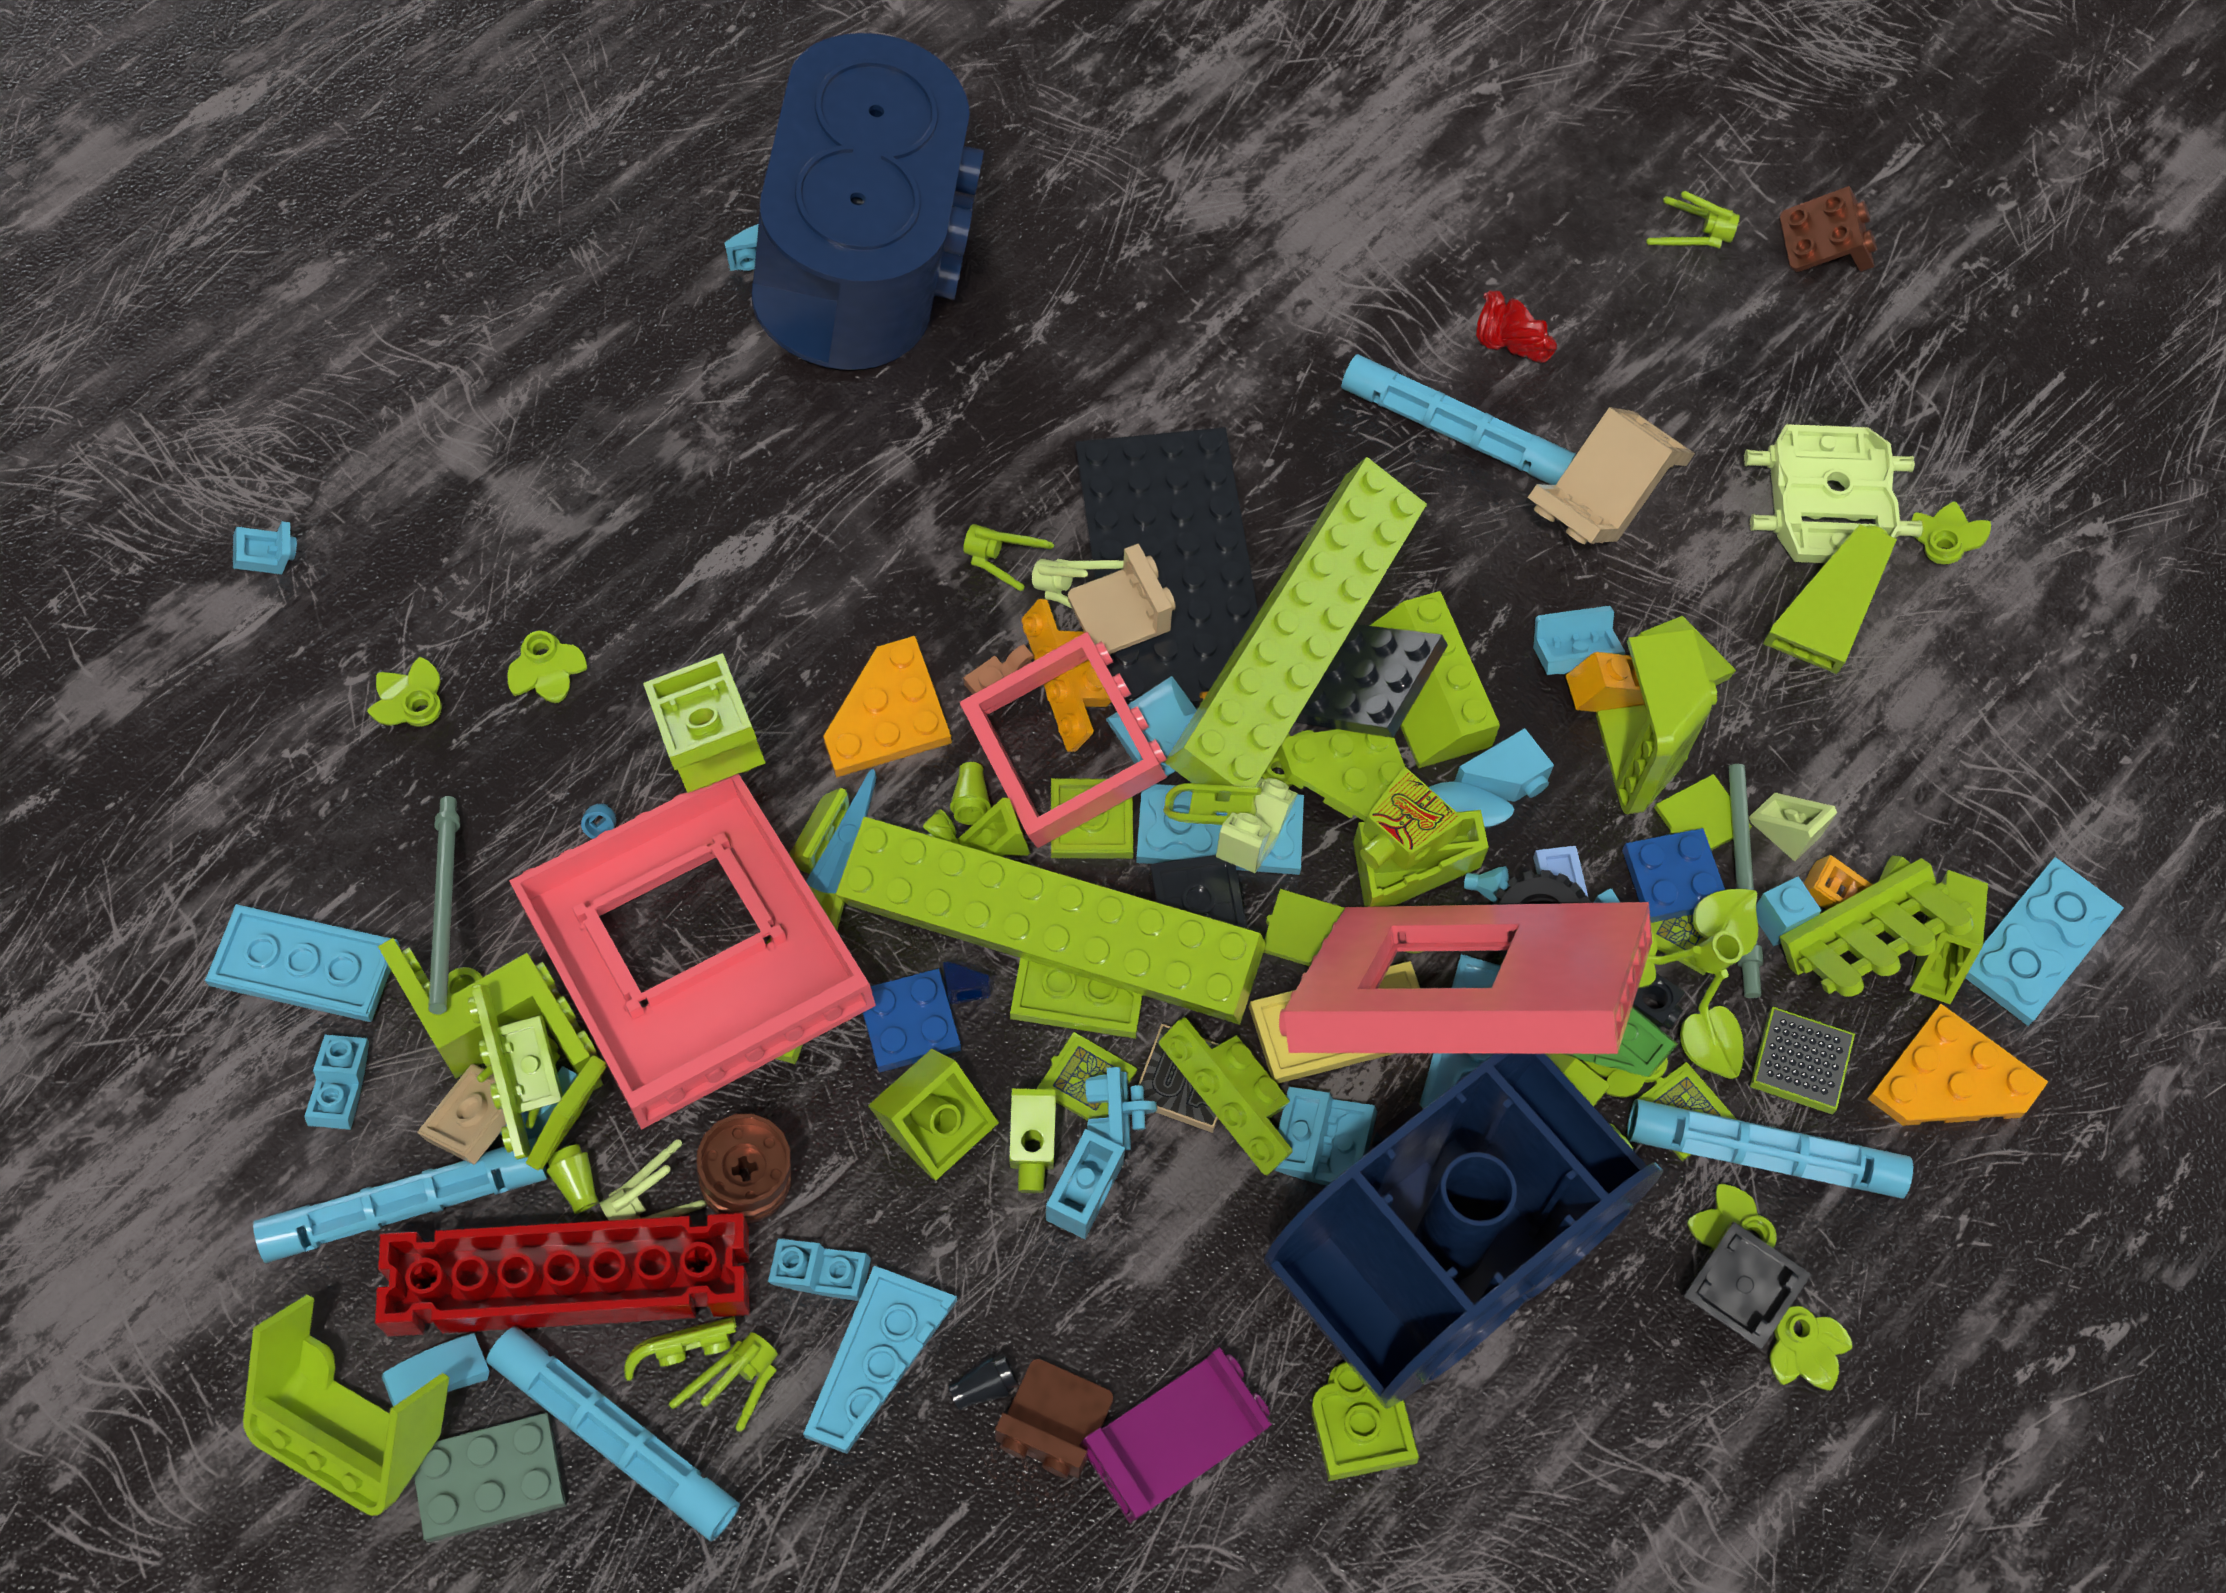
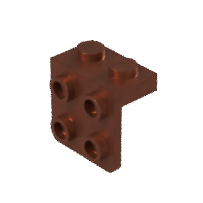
M1850 186L1791 207L1780 214L1789 263L1793 271L1800 272L1847 254H1851L1860 272L1875 267L1872 252L1877 251V246L1872 231H1866L1865 223L1870 222V215L1865 202L1861 201L1858 203Z
M1041 1359L1033 1360L1008 1413H1002L995 1428L996 1441L1001 1443L1000 1448L1015 1457L1025 1459L1027 1455L1043 1462L1042 1467L1054 1475L1067 1478L1069 1474L1079 1479L1088 1459L1087 1451L1081 1449L1079 1444L1084 1438L1102 1427L1112 1405L1113 1395L1108 1389Z

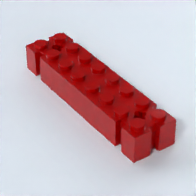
M744 1213L707 1215V1226L697 1227L693 1226L690 1216L440 1230L435 1231V1242H424L417 1232L380 1234L378 1270L389 1281V1287H377L375 1324L389 1337L423 1335L425 1323H434L442 1333L506 1330L515 1326L523 1329L696 1318V1307L709 1306L713 1317L750 1315L749 1278L744 1266H738V1263L749 1262V1227ZM707 1261L709 1266H706L703 1272L696 1273L695 1270L699 1269L700 1262ZM436 1277V1281L431 1283V1278ZM430 1285L429 1288H426V1289L423 1288V1286Z

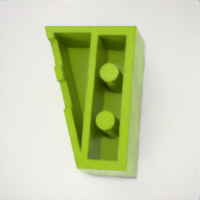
M1481 810L1457 812L1464 818L1458 837L1408 870L1399 867L1391 858L1378 869L1368 866L1362 859L1360 850L1371 840L1363 833L1365 822H1359L1353 845L1364 906H1395L1481 868L1489 848Z

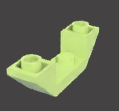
M1260 778L1256 787H1261L1262 792L1261 795H1255V816L1248 813L1236 814L1232 812L1223 823L1219 834L1217 858L1255 873L1269 855L1298 794L1289 790V786L1286 783L1273 778H1267L1266 780Z

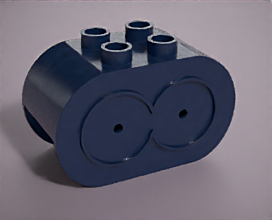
M853 33L838 35L817 42L806 49L796 59L789 74L760 200L752 306L759 324L770 338L793 355L817 365L855 370L889 363L907 353L921 339L929 324L934 296L951 300L955 299L974 200L972 196L955 193V191L975 196L984 150L964 146L970 112L965 91L959 80L939 58L914 43L882 34Z
M1493 1054L1323 1189L1279 1234L1266 1253L1264 1263L1383 1407L1388 1409L1453 1367L1498 1329L1525 1302L1540 1294L1582 1260L1628 1216L1634 1205L1657 1182L1663 1170L1657 1163L1647 1166L1546 1054Z

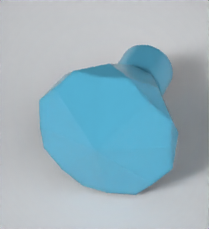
M1504 866L1480 875L1467 873L1464 888L1478 891L1496 904L1498 899L1495 894L1501 888L1505 891L1510 886L1507 882L1509 881L1508 869Z

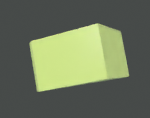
M1774 793L1749 816V819L1758 830L1792 860L1796 861L1823 835L1837 814L1835 806Z

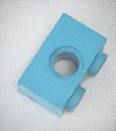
M1085 1129L1046 1204V1221L1086 1239L1124 1164L1125 1147Z

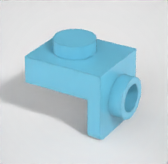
M281 521L277 532L236 527L233 534V568L282 574L287 561L294 560L296 554L297 540L296 537L290 536V522Z

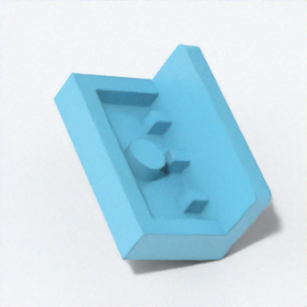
M1611 606L1545 614L1536 617L1533 648L1547 675L1567 674L1594 652L1625 655V650L1613 631L1614 611Z

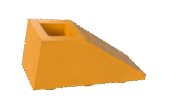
M1594 652L1566 675L1576 710L1597 712L1645 705L1630 655Z

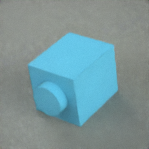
M1799 876L1763 893L1756 904L1758 924L1773 946L1781 943L1779 936L1814 918L1822 911Z

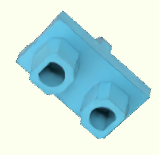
M1120 1067L1107 1068V1074L1085 1080L1087 1102L1090 1104L1108 1102L1109 1118L1088 1119L1087 1130L1125 1147V1151L1131 1150L1129 1115H1132L1133 1130H1144L1145 1114L1157 1112V1103L1154 1101H1144V1089L1141 1085L1131 1086V1101H1129L1128 1073L1122 1072Z

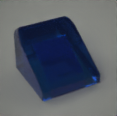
M943 962V973L949 1004L953 1005L990 997L989 975L951 962Z

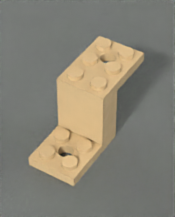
M1609 407L1557 484H1536L1528 498L1537 504L1534 510L1551 522L1557 519L1566 524L1568 528L1565 532L1582 544H1586L1587 541L1592 544L1596 542L1602 544L1604 542H1617L1669 467L1672 468L1674 465L1687 466L1695 453L1636 412Z

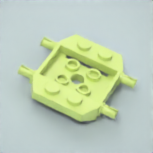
M1786 424L1775 445H1770L1768 451L1747 449L1745 451V466H1767V468L1771 469L1775 511L1774 516L1752 514L1750 530H1765L1777 533L1778 539L1794 562L1827 563L1860 523L1802 521L1801 516L1811 519H1821L1823 517L1847 518L1851 521L1875 519L1876 524L1861 525L1880 527L1889 536L1894 538L1898 536L1921 537L1923 531L1922 521H1900L1898 500L1892 491L1893 472H1912L1915 461H1913L1914 457L1892 456L1891 443L1870 428ZM1831 480L1838 481L1844 486L1845 491H1835L1829 487L1827 482Z

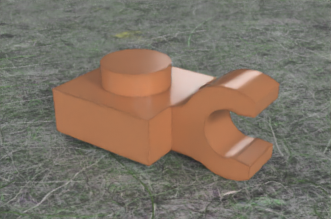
M1023 644L1016 648L1004 663H1001L996 656H993L963 677L964 685L972 694H975L1032 662L1031 659L1034 658V655Z

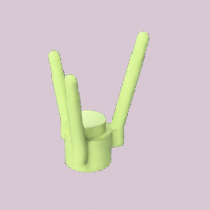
M1039 559L1032 572V583L1037 590L1045 591V599L1057 601L1072 609L1068 597L1061 593L1063 590L1066 591L1070 588L1073 577H1087L1088 572L1083 569L1123 568V561H1068L1063 559L1053 561Z
M680 1139L672 1142L622 1187L610 1193V1197L599 1203L609 1221L679 1217L706 1206L704 1200H699L643 1218L639 1216V1214L646 1211L639 1195L671 1171V1168L665 1165L655 1173H652L682 1146Z

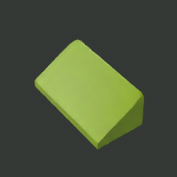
M836 789L825 794L820 799L789 853L799 870L808 874L812 872L849 808L848 795L845 789Z

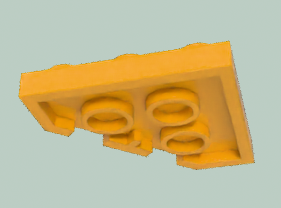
M915 636L884 644L875 649L824 734V743L836 778L952 743L950 731Z
M1940 1004L1874 1089L1868 1100L1902 1126L1920 1125L1922 1122L1944 1121L1945 1123L1979 1121L1981 1118L2003 1117V1119L2021 1118L2047 1085L2048 1081L1943 1004Z

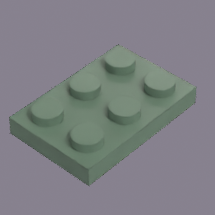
M548 1413L437 1441L414 1474L423 1536L427 1543L566 1506L551 1417Z

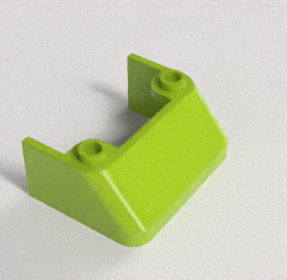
M1694 629L1629 637L1627 644L1645 705L1601 710L1596 713L1619 802L1625 814L1644 812L1678 773L1684 762L1688 759V754L1711 711L1712 705L1717 703V689L1714 681L1708 680Z
M306 1295L253 1328L243 1427L249 1440L260 1450L365 1514L377 1516L396 1502L440 1437L449 1376L441 1373L392 1407L390 1413L386 1412L334 1381L335 1358L332 1350L326 1344L310 1336L314 1298Z

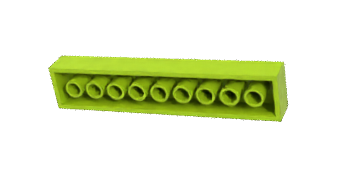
M1368 457L1346 474L1164 763L1191 783L1256 787L1427 504ZM1217 793L1216 801L1230 800L1229 793Z
M865 816L862 819L835 894L848 906L1239 1025L1266 946L1261 933Z

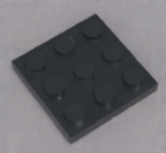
M1354 624L1297 717L1296 723L1394 738L1447 648L1446 640L1442 634Z

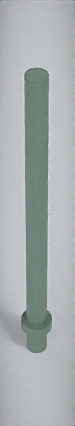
M451 796L441 798L440 811L435 816L434 824L438 831L428 1007L429 1011L433 1014H442L447 1010L455 832L460 828V817L456 813L457 800Z

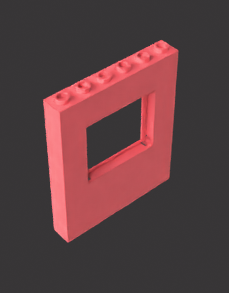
M739 774L715 782L708 787L679 794L671 801L648 812H643L634 819L612 830L604 831L596 838L574 849L566 850L558 857L536 868H530L521 875L509 880L524 912L641 1130L876 1006L869 982ZM717 858L761 932L641 993L599 916ZM770 935L771 942L765 944L763 938ZM647 998L649 1004L646 1007H641L639 1002Z
M1649 902L1345 907L1338 921L1333 923L1329 936L1323 940L1320 951L1317 955H1314L1308 971L1303 973L1302 980L1296 991L1292 992L1287 1006L1281 1010L1279 1016L1280 1033L1282 1036L1287 1037L1289 1053L1618 1054L1652 945ZM1508 950L1492 988L1378 989L1396 953L1400 951Z

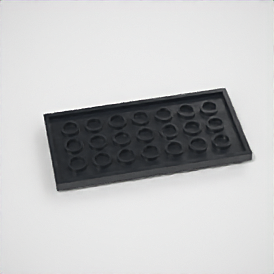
M1226 427L1075 441L1091 560L1124 561V549L1139 544L1145 556L1153 558L1159 574L1157 579L1162 588L1167 587L1170 590L1175 602V610H1172L1170 631L1109 654L1113 663L1107 665V668L1112 677L1120 673L1131 693L1130 696L1124 698L1127 704L1172 676L1194 707L1199 708L1203 701V698L1199 696L1200 693L1211 689L1258 614ZM1123 568L1093 569L1094 580L1123 570ZM1113 705V711L1116 713L1117 711Z

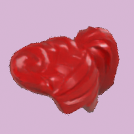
M1490 290L1484 293L1483 298L1486 302L1478 319L1476 333L1479 342L1486 348L1495 350L1506 346L1511 354L1524 358L1527 357L1538 363L1549 360L1557 350V343L1552 336H1548L1546 321L1534 320L1524 304L1514 298H1510L1506 304L1503 294L1498 290Z

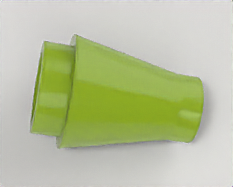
M966 762L959 767V777L950 803V810L954 813L955 820L966 825H973L991 809L983 776L984 768L976 762Z
M579 1144L568 1146L553 1153L547 1162L549 1168L546 1171L570 1203L574 1213H581L596 1206L599 1200L595 1193L588 1153L582 1152Z

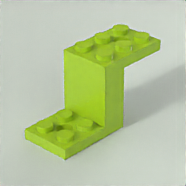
M723 653L643 683L674 770L678 769L687 793L708 787L715 782L765 764L753 727Z
M394 938L378 946L455 1078L462 1076L470 1065L479 1066L484 1063L479 1048V1042L485 1040L481 1023H474L468 1005V999L474 997L472 986L480 984L489 986L499 1027L543 1016L545 1027L548 1026L577 1075H579L592 1055L599 1058L588 1035L584 1030H581L577 1023L576 1017L564 996L561 997L555 982L544 963L541 962L535 966L528 953L447 998L446 1012L433 1014L428 1009L430 981L410 947L401 951ZM599 1079L594 1090L603 1085L601 1079Z

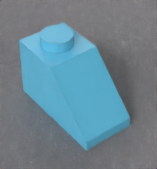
M1524 728L1461 765L1455 782L1467 783L1493 793L1504 800L1515 802L1525 795L1531 798L1541 793L1549 785L1548 779L1554 764Z

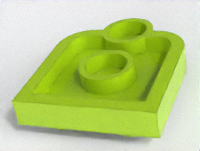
M1347 1362L1337 1365L1330 1373L1328 1384L1316 1392L1311 1409L1328 1481L1416 1464L1419 1456L1404 1401L1402 1400L1396 1405L1385 1409Z

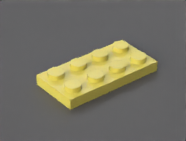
M1411 961L1390 966L1378 989L1420 988ZM1293 991L1250 1001L1249 1009L1271 1078L1277 1084L1396 1054L1289 1053L1287 1037L1282 1036L1280 1033L1279 1016L1281 1010L1285 1009L1290 1001Z

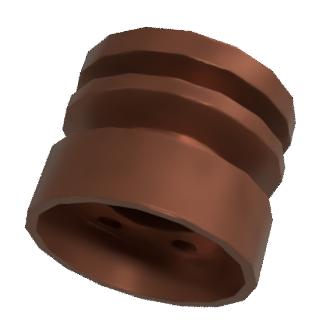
M734 1114L717 1121L704 1134L697 1150V1173L700 1190L707 1206L716 1214L744 1213L747 1223H755L771 1216L784 1203L791 1187L790 1147L783 1132L770 1120L755 1114ZM748 1168L751 1180L743 1182L742 1177L739 1175V1170Z

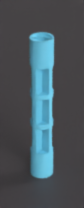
M1356 354L1350 362L1342 380V389L1370 402H1375L1378 406L1398 413L1428 429L1435 430L1476 451L1478 450L1509 464L1520 471H1526L1529 475L1550 485L1557 484L1576 456L1574 452L1512 426L1488 413L1477 410L1440 391L1431 389L1398 374V372L1359 354Z
M1635 1099L1629 1115L1627 1139L1630 1142L1897 1198H1904L1907 1195L1912 1182V1158L1902 1154Z
M536 1137L529 1139L531 1151L537 1142ZM505 1147L485 1152L475 1165L462 1161L435 1170L431 1168L422 1171L421 1174L381 1186L363 1188L360 1192L313 1206L305 1205L255 1220L253 1224L255 1241L262 1260L265 1263H269L319 1248L321 1244L368 1230L376 1231L382 1229L384 1225L431 1211L433 1213L443 1211L445 1207L492 1193L495 1195L547 1180L546 1166L537 1171L525 1164L528 1157L516 1160L514 1152L508 1153Z
M517 1326L507 1330L496 1341L486 1360L490 1366L710 1542L715 1540L725 1530L739 1509L740 1503L709 1478L701 1477L699 1470L690 1465L555 1356L550 1357L548 1355L549 1352Z

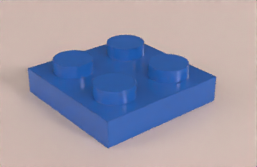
M1703 828L1625 843L1622 849L1639 902H1649L1651 923L1693 915L1695 907L1703 898L1715 892L1725 890Z
M939 969L870 986L876 1006L863 1012V1017L879 1073L914 1064L930 1049H934L943 1055L961 1051V1044Z

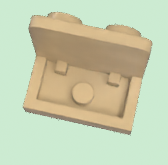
M1139 544L1124 549L1123 570L1075 587L1068 592V601L1084 633H1089L1094 644L1102 641L1109 654L1170 631L1172 610H1175V602L1170 590L1167 587L1162 588L1157 579L1159 574L1151 556L1146 557Z

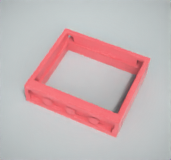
M1088 632L959 702L1010 799L1021 824L1037 848L1167 778L1160 763L1167 760L1156 739L1148 743L1142 732L1149 728L1138 706L1130 710L1124 699L1131 695L1120 673L1112 677L1107 668V665L1113 663L1111 656L1102 641L1094 644ZM1089 659L1143 760L1039 816L987 715Z

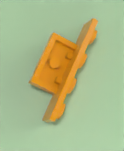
M1038 599L1022 617L1023 630L1030 644L1034 660L1084 634V632L1058 631L1047 599ZM1089 659L1044 684L1047 699L1052 707L1058 730L1067 752H1076L1093 734V727L1086 707H1107L1111 703Z

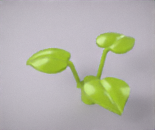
M1728 889L1715 892L1703 898L1697 904L1693 913L1694 928L1701 936L1707 938L1698 946L1665 956H1655L1658 945L1652 933V945L1638 987L1643 988L1654 982L1656 978L1654 964L1663 965L1689 957H1695V962L1702 971L1715 974L1711 985L1699 1004L1700 1014H1692L1683 1021L1680 1038L1683 1050L1692 1062L1707 1071L1728 1079L1737 1078L1742 1069L1744 1047L1741 1028L1735 1016L1726 1007L1716 1006L1708 1010V1005L1722 980L1729 975L1726 968L1751 952L1757 943V891L1749 889Z

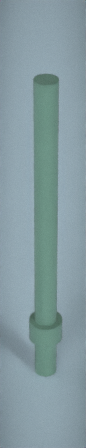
M1732 764L1728 768L1737 889L1754 890L1745 766L1743 764ZM1758 941L1753 950L1742 956L1738 961V966L1742 967L1744 997L1758 998L1761 996L1759 967L1763 965L1762 946L1758 945Z

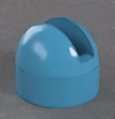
M606 804L590 806L585 811L581 820L583 832L592 839L604 831L614 829L616 826V814ZM599 815L603 818L597 825L592 822Z

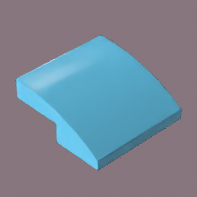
M1288 1087L1286 1097L1290 1100V1103L1283 1109L1278 1132L1290 1145L1293 1152L1274 1171L1328 1186L1343 1172L1368 1154L1377 1116L1375 1105L1335 1100L1329 1092Z

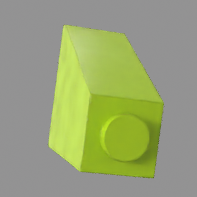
M1947 870L1942 883L1948 887V896L1959 905L1967 901L1973 906L1975 914L1971 915L1974 927L1965 935L1955 936L1946 930L1935 935L1937 949L1929 955L1917 957L1910 991L1951 1004L1983 947L1988 883ZM1927 917L1926 923L1931 921L1932 919Z

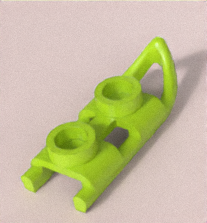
M1180 784L1170 789L1166 794L1163 812L1168 818L1179 822L1223 825L1232 812L1236 814L1248 813L1255 816V795H1261L1262 790L1261 787ZM1191 791L1192 797L1189 814L1174 812L1175 798L1182 792ZM1217 793H1229L1230 800L1216 801ZM1227 813V816H1218L1216 814Z
M735 1317L658 1335L642 1341L632 1349L626 1359L624 1366L625 1379L631 1381L637 1364L645 1357L654 1353L659 1360L660 1366H668L686 1360V1350L703 1347L704 1355H710L730 1349L729 1334L735 1333V1327H737Z

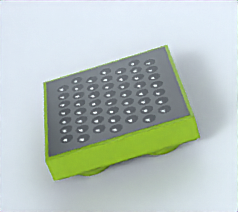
M1772 1007L1768 1013L1750 1087L1833 1115L1838 1107L1855 1034Z

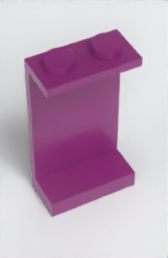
M1221 1348L1212 1352L1207 1359L1103 1429L1099 1428L1091 1433L1079 1444L1081 1449L1087 1451L1088 1460L1130 1524L1271 1426L1267 1419L1270 1416V1412L1265 1402L1257 1393L1251 1394L1241 1380L1244 1377V1373L1239 1363L1231 1354L1225 1356Z

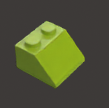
M930 1049L868 1105L888 1134L935 1181L999 1123L957 1062L934 1049Z

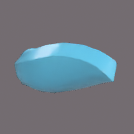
M1443 782L1429 787L1456 812L1481 810L1485 828L1503 823L1514 812L1513 805L1508 801L1467 783Z

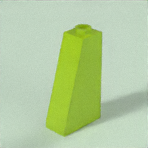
M1859 524L1773 624L1763 644L1837 674L1847 660L1897 539L1889 536L1880 527Z

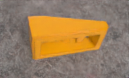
M1832 855L1816 861L1803 883L1816 903L1826 910L1873 885ZM1829 878L1830 880H1829L1827 886H1825V883H1826L1827 879ZM1840 885L1845 887L1841 896L1836 894Z

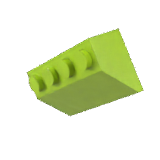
M1441 591L1403 601L1370 625L1442 634L1448 644L1400 726L1418 768L1493 746L1500 726L1499 721Z

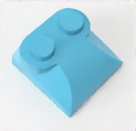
M1172 676L1128 704L1130 710L1138 706L1149 728L1142 731L1148 743L1156 739L1166 758L1197 711ZM1116 712L1106 719L1134 764L1143 760L1119 714ZM1160 763L1166 776L1175 772L1166 763Z

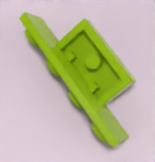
M482 984L472 986L474 997L468 999V1005L474 1023H481L485 1039L479 1042L482 1060L486 1067L492 1066L496 1082L490 1085L493 1103L497 1110L503 1109L507 1125L501 1128L504 1146L508 1153L514 1152L516 1160L529 1157L531 1148L522 1113L559 1103L563 1097L543 1016L499 1027L489 986Z
M1186 1018L1177 1021L1159 1040V1045L1264 1175L1270 1174L1293 1152L1290 1145L1268 1120L1282 1111L1290 1103V1100L1237 1035L1211 1049Z

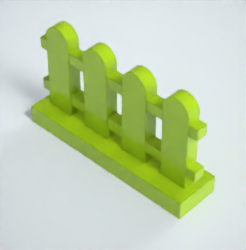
M1921 858L1779 936L1789 968L1793 972L1800 975L1802 973L1807 974L1813 970L1823 979L1821 981L1822 987L1828 994L1837 991L1842 996L1850 997L1862 992L1864 983L1861 976L1873 970L1880 976H1890L1897 973L1901 968L1898 956L1909 950L1917 956H1926L1933 953L1937 949L1935 935L1946 930L1955 936L1969 933L1974 927L1971 915L1975 914L1974 909L1967 901L1959 905L1948 896V887L1942 882L1936 884L1931 864ZM1922 911L1932 920L1923 925L1912 915ZM1885 930L1896 940L1885 944L1876 935ZM1849 950L1860 960L1850 965L1839 955Z

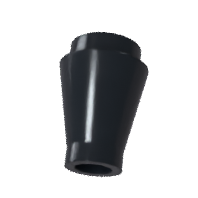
M1002 1353L996 1357L992 1354L989 1355L958 1381L948 1385L956 1406L959 1410H962L968 1406L1011 1396L1010 1390L1019 1387V1383L1006 1355Z

